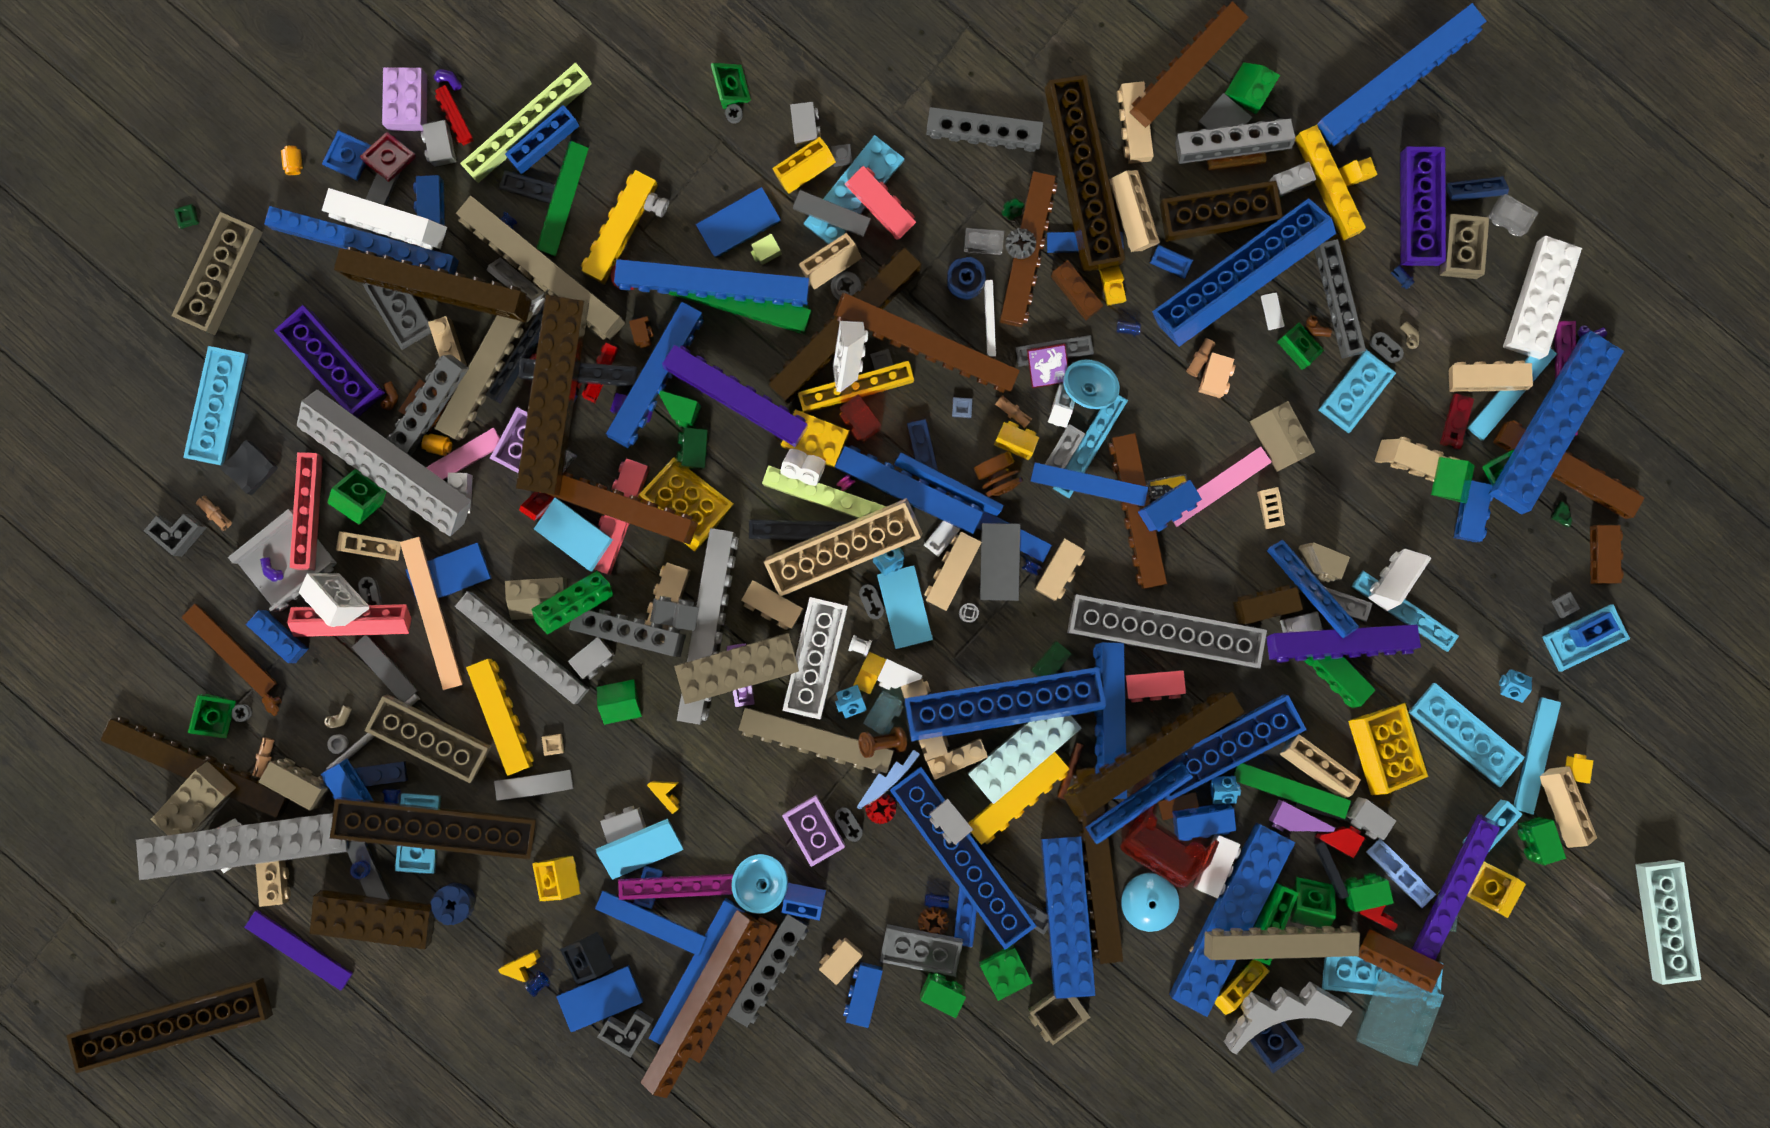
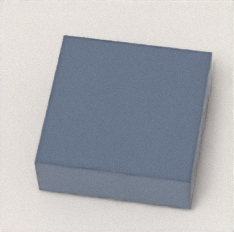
M953 397L952 417L971 418L972 398Z

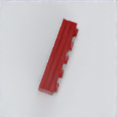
M444 85L436 89L435 97L438 102H441L442 105L440 107L443 112H446L447 115L445 117L448 122H451V129L454 133L456 132L458 142L464 146L474 141L447 86Z
M605 343L601 348V355L597 357V364L612 365L618 348ZM588 384L587 388L582 392L583 398L596 403L603 385Z

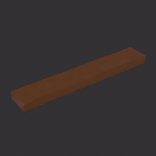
M194 604L181 617L262 698L264 694H269L278 684L198 604Z

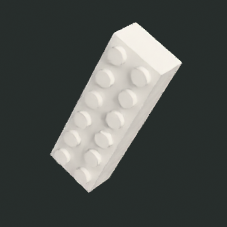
M328 188L322 211L329 213L328 217L368 229L378 234H384L397 240L400 239L432 250L433 247L441 249L447 229L446 226L429 219Z
M1544 236L1537 241L1503 348L1537 359L1548 355L1582 248L1548 236Z
M812 597L809 598L795 656L799 672L791 674L783 711L821 719L848 606Z

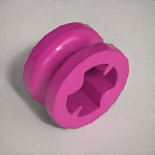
M850 474L836 484L841 487L843 492L855 483V480L850 479Z

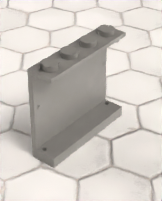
M291 509L286 510L228 557L232 563L239 564L272 606L269 608L270 611H283L289 606L288 602L301 597L299 591L307 573H331L334 570L333 567L337 564L317 539L315 571L290 568L293 510ZM270 557L272 568L276 571L281 570L284 576L283 579L273 582L265 577L260 559Z

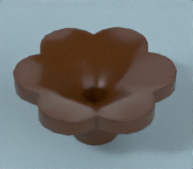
M267 693L262 698L266 711L276 716L279 711L277 705L282 703L279 697L273 698Z

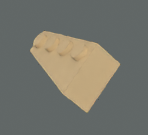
M1400 437L1399 439L1381 440L1375 462L1391 463L1390 467L1395 469H1410V474L1421 477L1426 475L1425 479L1434 482L1439 457L1460 459L1445 457L1441 451H1430L1426 445L1420 443L1413 444L1411 439Z
M922 678L901 686L904 698L928 695L931 692L928 682H923ZM946 736L919 740L926 761L948 754L946 748L949 747Z

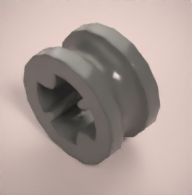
M731 104L726 108L725 115L730 123L736 124L742 120L743 113L740 106ZM732 110H735V112L739 111L736 118L730 117Z
M246 704L237 705L232 710V717L238 722L247 721L252 715L251 707ZM244 709L243 712L246 715L240 717L238 710Z

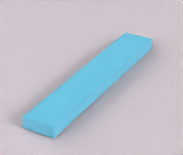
M1551 348L1548 355L1541 359L1531 356L1526 358L1525 363H1532L1533 381L1556 356L1557 353ZM1526 390L1498 391L1467 429L1481 441L1484 440Z
M1118 395L1113 404L1099 410L1065 469L1085 473L1126 405L1127 399ZM1053 487L1055 491L1067 498H1070L1073 493L1071 490Z
M1361 571L1351 587L1368 598L1371 594V591H1369L1371 586L1376 581H1379L1365 571ZM1404 599L1402 604L1388 610L1390 614L1405 624L1418 625V631L1421 635L1446 652L1451 649L1459 635L1406 599Z
M1543 697L1539 699L1513 804L1518 811L1534 815L1541 786L1540 775L1545 770L1561 702Z

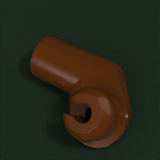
M1316 316L1308 317L1306 327L1312 335L1331 336V327H1321Z
M392 381L383 385L387 393L386 398L381 401V407L384 410L393 409L399 397Z

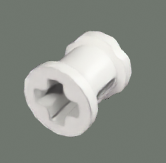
M853 635L848 651L853 650L867 657L872 641H865Z

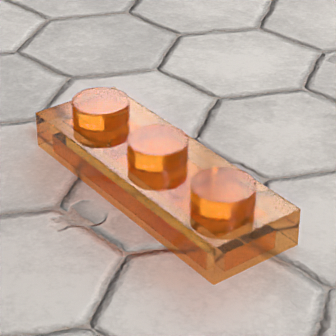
M1265 152L1211 159L1207 160L1209 170L1263 164L1267 159Z

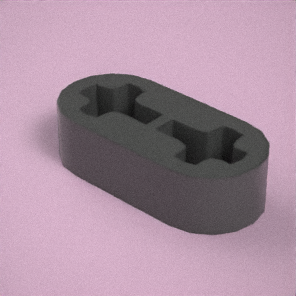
M1378 332L1370 338L1369 343L1372 349L1389 363H1395L1402 359L1403 349L1385 333ZM1381 337V338L1383 339V340L1381 341L1382 344L1377 345V344H1376L1377 340H1376L1375 338L1378 339V338ZM1396 350L1397 357L1392 358L1390 356L1392 354L1390 351Z
M372 577L362 578L359 581L361 598L368 604L371 603V596L372 601H376L377 605H382L377 580ZM367 580L369 583L373 584V586L370 587V594L369 589L364 588V585L367 584Z
M868 584L862 586L859 595L868 616L872 619L881 618L884 609L876 589ZM865 588L873 590L871 594L873 600L870 602L867 596L863 597L862 595L865 592ZM873 602L876 608H881L878 616L870 614L872 610L871 603Z
M839 808L835 813L836 822L848 840L852 842L858 841L862 837L860 824L849 808ZM841 811L849 813L847 816L848 824H846L844 819H839ZM849 825H851L854 830H859L857 832V837L849 835V833L851 832L850 828L848 827Z

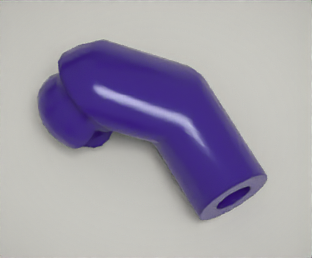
M439 69L435 72L434 80L436 82L448 81L454 91L462 87L453 72Z
M1586 325L1581 326L1578 330V336L1581 337L1591 331L1590 328ZM1605 328L1594 331V333L1602 338L1607 336Z
M270 557L260 559L265 577L273 582L283 579V572L272 568Z

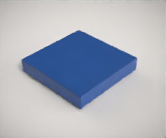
M338 130L322 165L358 181L366 166V163L361 160L360 156L371 145Z

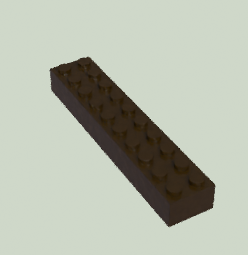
M1081 75L1049 80L1044 89L1082 270L1085 272L1119 266L1125 261V255L1087 76Z
M353 247L339 249L334 270L349 280L527 322L532 300L527 297V293L522 292L518 287L510 286L506 288L503 287V284L495 281L489 284L485 283L484 279L478 277L469 279L466 275L457 272L455 275L448 274L449 271L437 268V271L431 270L430 266L424 264L415 266L412 262L403 259L401 262L395 261V258L384 255L383 258L377 257L376 253L370 251L361 253L359 249Z
M906 248L902 251L897 250L891 257L893 260L888 265L886 263L883 264L878 270L879 274L875 278H869L864 284L865 288L861 292L859 290L855 292L853 297L883 310L921 272V263ZM837 316L834 319L830 318L823 325L825 328L820 333L817 331L810 338L811 342L807 346L803 345L797 351V356L793 360L789 359L783 365L784 369L780 374L775 373L769 381L771 383L769 387L771 391L787 406L798 396V392L803 391L834 359L840 324L837 321Z
M546 295L516 489L560 495L589 303L586 301Z
M1223 691L1208 696L1206 698L1207 702L1203 704L1198 703L1191 708L1192 712L1179 715L1175 723H1168L1160 728L1161 732L1147 736L1145 738L1146 742L1135 744L1130 748L1131 752L1118 755L1114 758V763L1110 765L1107 763L1099 768L1100 772L1093 775L1092 773L1083 778L1084 782L1082 784H1075L1067 789L1068 793L1063 795L1074 815H1090L1244 713L1233 692L1225 693Z
M337 797L334 804L329 839L530 860L536 818Z
M260 978L79 1029L66 1035L75 1072L79 1073L260 1022L271 1017L273 1012L264 978Z

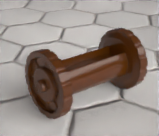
M894 727L890 734L874 737L869 732H863L858 739L860 752L865 758L872 757L876 750L893 748L896 752H903L907 746L906 735L901 727Z

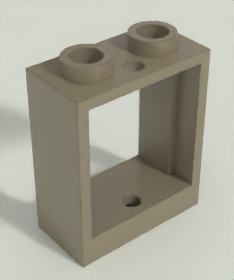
M1054 991L1028 1009L1031 1014L1028 1016L1034 1026L1039 1025L1042 1029L1040 1034L1046 1042L1050 1041L1054 1045L1091 1018L1077 997L1067 999L1079 1015L1053 1034L1037 1012L1056 999Z

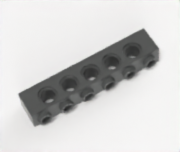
M930 107L926 135H930L933 139L945 137L955 142L967 140L971 144L982 142L992 147L1004 145L1008 149L1019 147L1024 148L1025 151L1034 152L1039 150L1043 122ZM948 122L952 127L945 129L942 127V124ZM962 125H968L970 127V130L963 131L960 127ZM986 127L989 133L982 134L979 129ZM1005 130L1008 135L1000 136L998 131ZM1023 132L1027 137L1020 139L1017 134Z
M1280 118L1275 121H1259L1248 125L1222 126L1218 129H1202L1196 132L1184 131L1177 134L1175 147L1178 162L1181 164L1292 149L1295 142V134L1291 119Z
M1337 239L1324 242L1315 248L1314 252L1341 359L1359 355L1365 352L1366 348L1339 241Z
M451 354L438 358L435 363V369L425 378L426 383L417 390L415 400L406 407V414L395 424L396 429L386 438L410 457H412L423 440L424 435L427 434L469 370V367ZM443 372L447 374L446 381L442 377ZM433 387L437 390L436 396L432 392ZM423 403L427 406L426 412L422 408ZM413 418L417 422L416 427L412 423ZM403 433H404V434L406 435V437H407V441H406V442H405V441L403 440V438H402Z
M594 608L573 619L570 623L569 630L673 657H681L686 638L685 634L680 633V629L669 627L668 630L662 629L663 625L652 622L651 626L645 624V620L634 618L633 621L627 620L628 616L617 614L616 617L610 616V611L602 609L599 612L593 611ZM595 617L596 621L595 624L592 626V619ZM612 621L613 627L609 630V623ZM629 626V627H630V632H629V634L627 635V634H626V628ZM645 630L647 631L646 639L643 638V633ZM664 635L665 641L661 644L660 638Z
M787 914L727 1016L746 1027L750 1023L754 1024L759 1016V1013H757L758 1008L765 1006L769 999L767 993L770 989H775L779 982L776 978L780 972L784 974L789 963L786 961L790 955L794 957L799 948L797 946L800 939L804 940L809 932L807 922L795 915ZM792 932L795 935V939L788 941L785 939L784 934ZM782 949L785 952V956L779 958L775 955L774 951ZM766 966H772L775 969V972L773 974H767L764 968ZM760 982L764 984L765 989L758 991L754 985ZM745 1000H753L755 1006L748 1008L745 1005Z

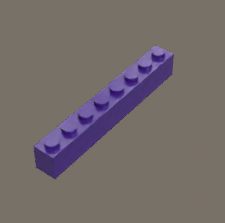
M673 346L662 363L663 369L796 448L808 428V424L805 423L806 420L803 417L790 414L789 409L782 405L778 407L772 403L773 400L766 395H758L751 386L746 385L745 387L741 385L736 377L732 375L728 377L723 374V370L715 365L711 367L706 364L707 361L698 355L694 357L689 354L690 351L684 346Z
M1418 625L1357 628V630L1345 638H1342L1336 630L1274 633L1266 637L1269 660L1277 659V662H1287L1289 658H1295V661L1307 660V657H1313V660L1325 659V656H1331V659L1343 658V655L1355 658L1360 657L1361 654H1367V657L1377 656L1384 652V655H1395L1397 651H1402V654L1414 653L1415 649L1421 648Z
M1480 814L1477 815L1412 950L1433 960L1436 959L1500 830L1496 821Z

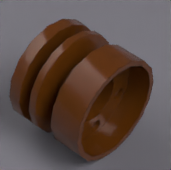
M1010 451L974 467L979 480L985 478L989 480L982 486L983 489L992 487V490L985 493L987 497L1005 494L1015 489L1024 481L1022 477L1013 479V476L1018 474L1019 470L1009 471L1008 469L1015 463Z

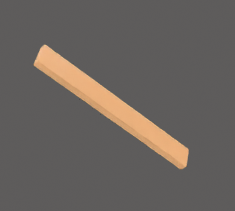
M417 537L400 542L442 688L445 690L463 685L421 538Z

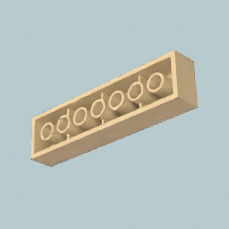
M906 498L768 556L764 564L781 597L918 540L923 533Z

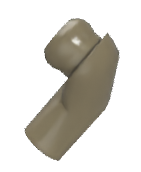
M1406 321L1400 329L1407 334V347L1415 349L1419 345L1420 334Z
M343 705L338 715L325 718V725L329 728L343 726L352 708Z

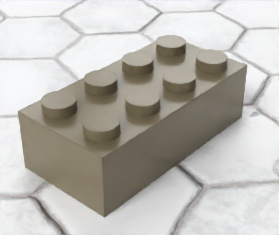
M207 761L190 775L150 820L167 835L196 832L236 787Z

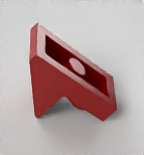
M534 492L521 504L519 511L534 521L537 518L540 520L556 497L547 493Z
M1385 906L1358 911V913L1393 931L1398 926V924L1392 921V916L1383 912Z

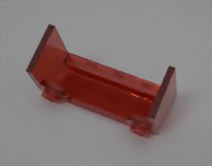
M1154 804L1137 817L1122 841L1121 850L1173 885L1180 888L1187 887L1211 864L1219 841L1215 840L1208 848L1199 843H1191L1185 847L1155 827L1158 820L1152 813Z

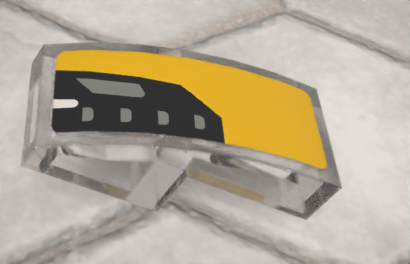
M1186 474L1146 481L1149 500L1158 499L1182 482L1187 481Z

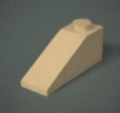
M339 531L336 546L338 551L397 561L399 560L401 549L399 541Z

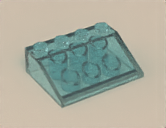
M1382 969L1356 1040L1396 1060L1418 1066L1444 994L1438 986H1435L1432 993Z

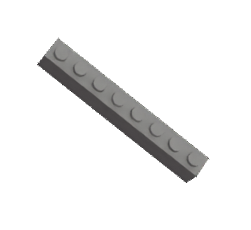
M466 592L455 607L571 703L578 704L589 691V687L473 592Z

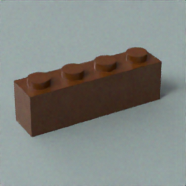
M1369 929L1360 947L1359 956H1357L1432 993L1444 967L1443 964Z

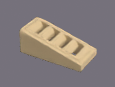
M1279 487L1257 492L1265 529L1284 526L1285 522ZM1273 495L1274 498L1266 500L1265 496ZM1275 502L1276 506L1267 507L1266 505ZM1277 510L1276 514L1268 515V511ZM1278 517L1279 521L1269 523V519Z

